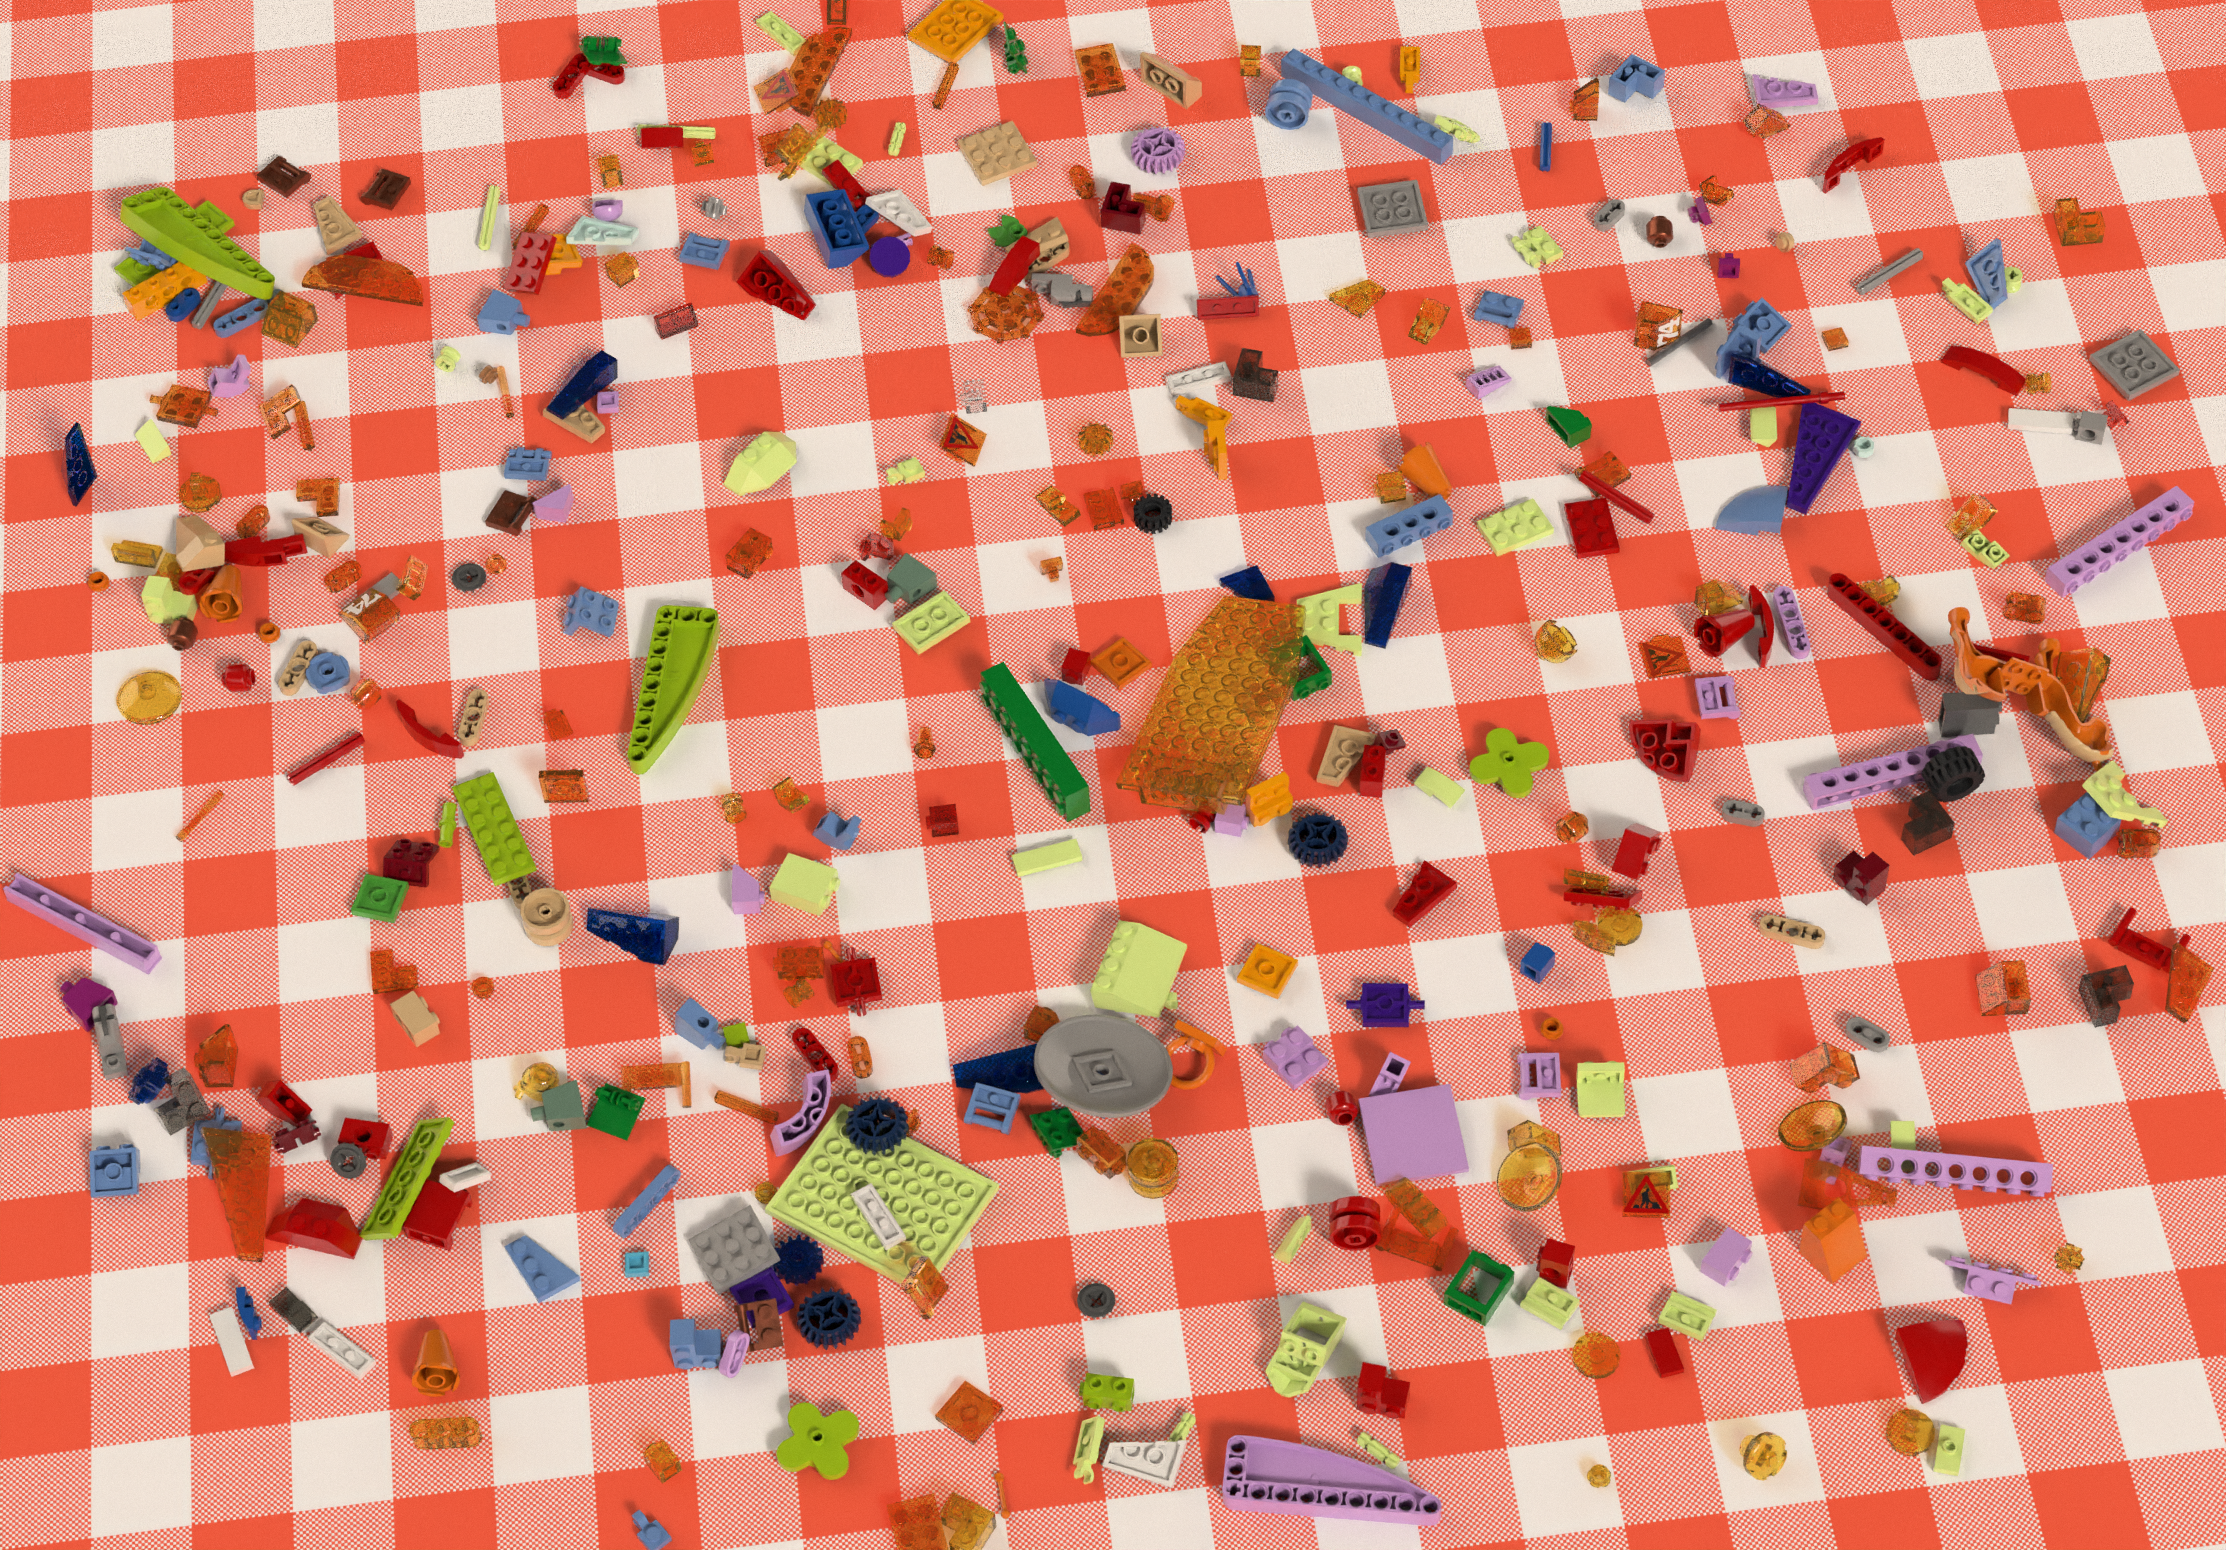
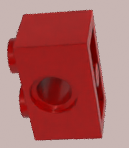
M857 560L841 573L843 589L873 610H876L887 600L885 597V593L888 592L887 581Z
M1364 745L1360 796L1382 798L1386 768V750L1384 746Z
M345 1118L337 1142L339 1145L344 1142L354 1143L358 1148H362V1152L367 1158L386 1160L393 1139V1133L390 1124Z
M1547 1238L1545 1247L1540 1246L1537 1255L1538 1264L1536 1271L1540 1272L1539 1277L1554 1286L1567 1289L1574 1266L1575 1246Z

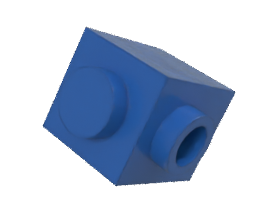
M1536 942L1521 960L1520 973L1540 984L1555 965V952L1548 946Z

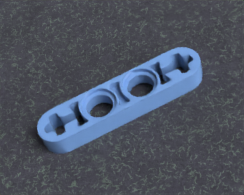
M275 289L272 298L267 300L256 298L218 318L213 325L216 335L221 338L229 337L284 308L287 304L284 291ZM259 306L265 307L262 311L254 310L256 307ZM239 316H246V319L242 321L236 320Z
M667 1165L616 1220L613 1232L622 1238L628 1237L675 1186L681 1175L680 1170L672 1165Z

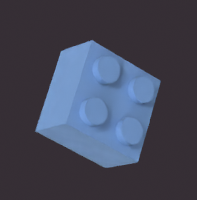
M2086 792L2057 818L2054 833L2086 858L2090 859L2118 834L2122 819L2109 817L2091 795Z

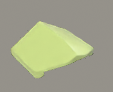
M1278 1347L1265 1370L1275 1392L1288 1398L1309 1392L1322 1367L1278 1351Z

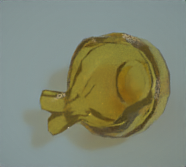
M1889 575L1880 583L1876 580L1864 582L1863 584L1856 583L1882 607L1895 602L1901 590L1900 583L1892 575Z
M546 1062L534 1063L527 1067L522 1074L521 1080L513 1087V1090L516 1092L515 1098L521 1100L523 1095L526 1094L536 1101L543 1102L542 1093L559 1085L560 1080L557 1070Z

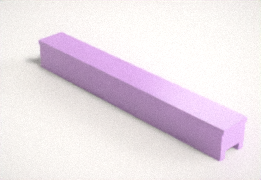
M19 873L14 875L15 880L9 887L5 886L3 888L7 901L148 975L162 959L157 945Z

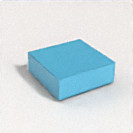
M649 1251L625 1253L626 1278L649 1276Z

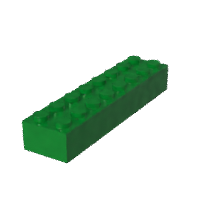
M999 663L980 672L981 682H979L983 694L980 696L982 703L985 707L991 709L994 721L1001 724L1005 737H1010L1015 752L1022 755L1026 768H1031L1036 783L1043 786L1047 799L1054 802L1058 815H1063L1065 820L1069 822L1090 812L1088 784L1005 663Z

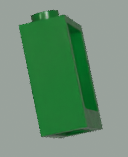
M1307 635L1268 652L1269 666L1293 701L1304 699L1311 693L1325 690L1329 685H1332V671ZM1309 655L1319 673L1295 683L1284 665Z
M1472 1250L1445 1291L1444 1305L1486 1326L1514 1284L1515 1272L1506 1264H1499L1491 1260L1487 1254ZM1473 1266L1502 1280L1486 1305L1458 1291Z

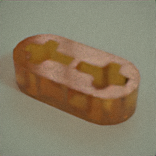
M1082 165L1071 167L1069 179L1077 195L1082 199L1092 198L1095 194V185L1087 169Z
M256 505L237 523L236 529L241 539L255 537L270 521L268 508L264 505Z
M354 560L347 561L329 572L324 578L326 589L331 593H338L358 581L362 577L360 563Z
M861 1036L852 1037L847 1043L853 1073L857 1078H868L873 1073V1063L868 1042ZM856 1045H859L861 1048V1053L857 1054ZM860 1061L864 1062V1066L866 1069L861 1070L859 1064Z

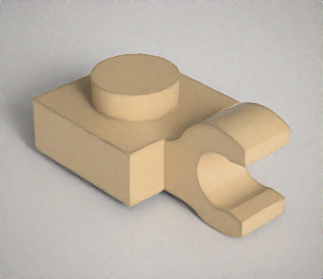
M744 1043L742 1049L726 1046L725 1062L736 1063L739 1061V1065L742 1068L762 1070L767 1052L766 1046Z

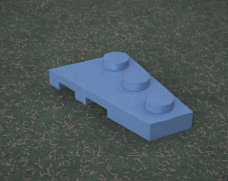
M1995 238L1965 262L1982 299L1993 309L2008 299L2001 240Z
M526 1235L504 1246L508 1256L538 1303L581 1281L578 1274Z

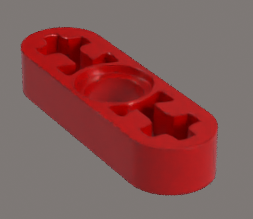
M807 1028L795 1030L792 1035L793 1045L814 1072L823 1071V1064L825 1063V1067L829 1071L832 1070V1073H830L831 1083L837 1080L839 1076L838 1065L814 1034ZM799 1038H807L809 1046L806 1048V1044L802 1040L799 1041ZM814 1051L822 1054L819 1059H811L809 1057Z

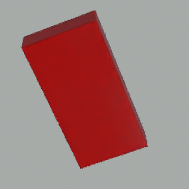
M1669 1328L1645 1333V1339L1660 1378L1684 1373V1367Z

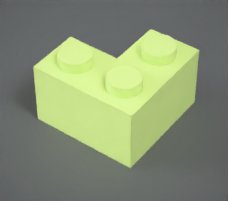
M148 576L141 597L149 621L158 624H171L172 621L178 618H187L193 621L198 609L195 595H184L181 592L173 591L169 578Z

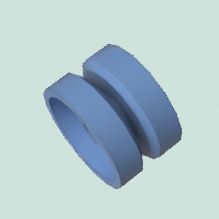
M1278 80L1270 88L1265 107V116L1270 123L1281 129H1299L1308 121L1313 93L1307 85L1298 80Z

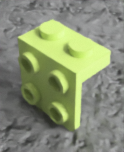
M1587 1061L1577 1063L1576 1083L1578 1114L1580 1117H1623L1625 1115L1624 1062L1594 1063Z

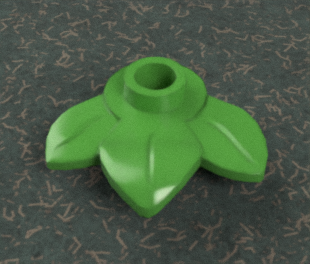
M1002 215V226L988 229L991 238L996 240L995 245L999 247H1007L1019 240L1022 235L1028 234L1027 229L1019 223L1018 219L1008 215Z

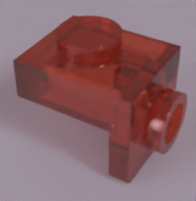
M870 532L865 540L861 541L859 546L861 560L866 561L872 555L890 561L894 556L893 539Z

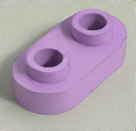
M735 1330L728 1335L723 1356L719 1361V1371L722 1375L733 1378L739 1373L750 1342V1337L747 1333Z

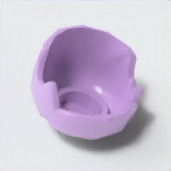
M595 201L592 204L593 215L602 221H614L622 215L623 201Z

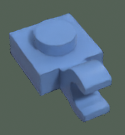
M640 1510L631 1515L634 1519L633 1523L641 1530L637 1533V1538L647 1550H660L672 1541L671 1536L657 1520L649 1523Z

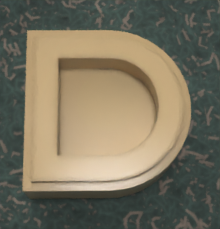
M249 190L245 192L242 197L244 206L248 209H262L265 197L264 190Z

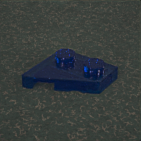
M1257 565L1219 579L1221 587H1228L1234 591L1236 597L1245 600L1253 608L1275 602V596Z

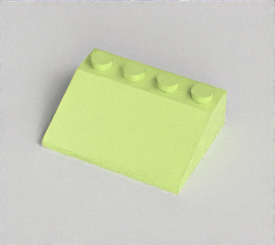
M1119 920L1090 990L1095 1008L1159 1018L1183 960L1187 944L1141 923Z

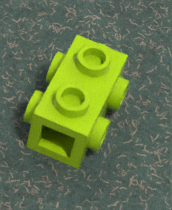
M1086 1373L1085 1382L1081 1381L1079 1396H1083L1084 1406L1092 1409L1107 1408L1116 1412L1132 1411L1135 1393L1133 1378Z

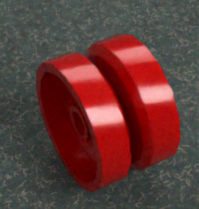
M1348 1196L1333 1201L1329 1206V1241L1334 1246L1349 1251L1365 1250L1376 1246L1381 1241L1380 1205L1376 1201L1362 1196Z

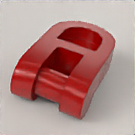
M210 569L187 571L178 581L180 592L184 595L198 593L207 583L212 582L215 572Z

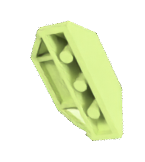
M764 431L735 458L724 486L738 496L770 488L797 463L796 442L781 432Z

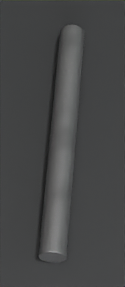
M1705 319L1646 359V364L1651 367L1713 324L1711 319Z

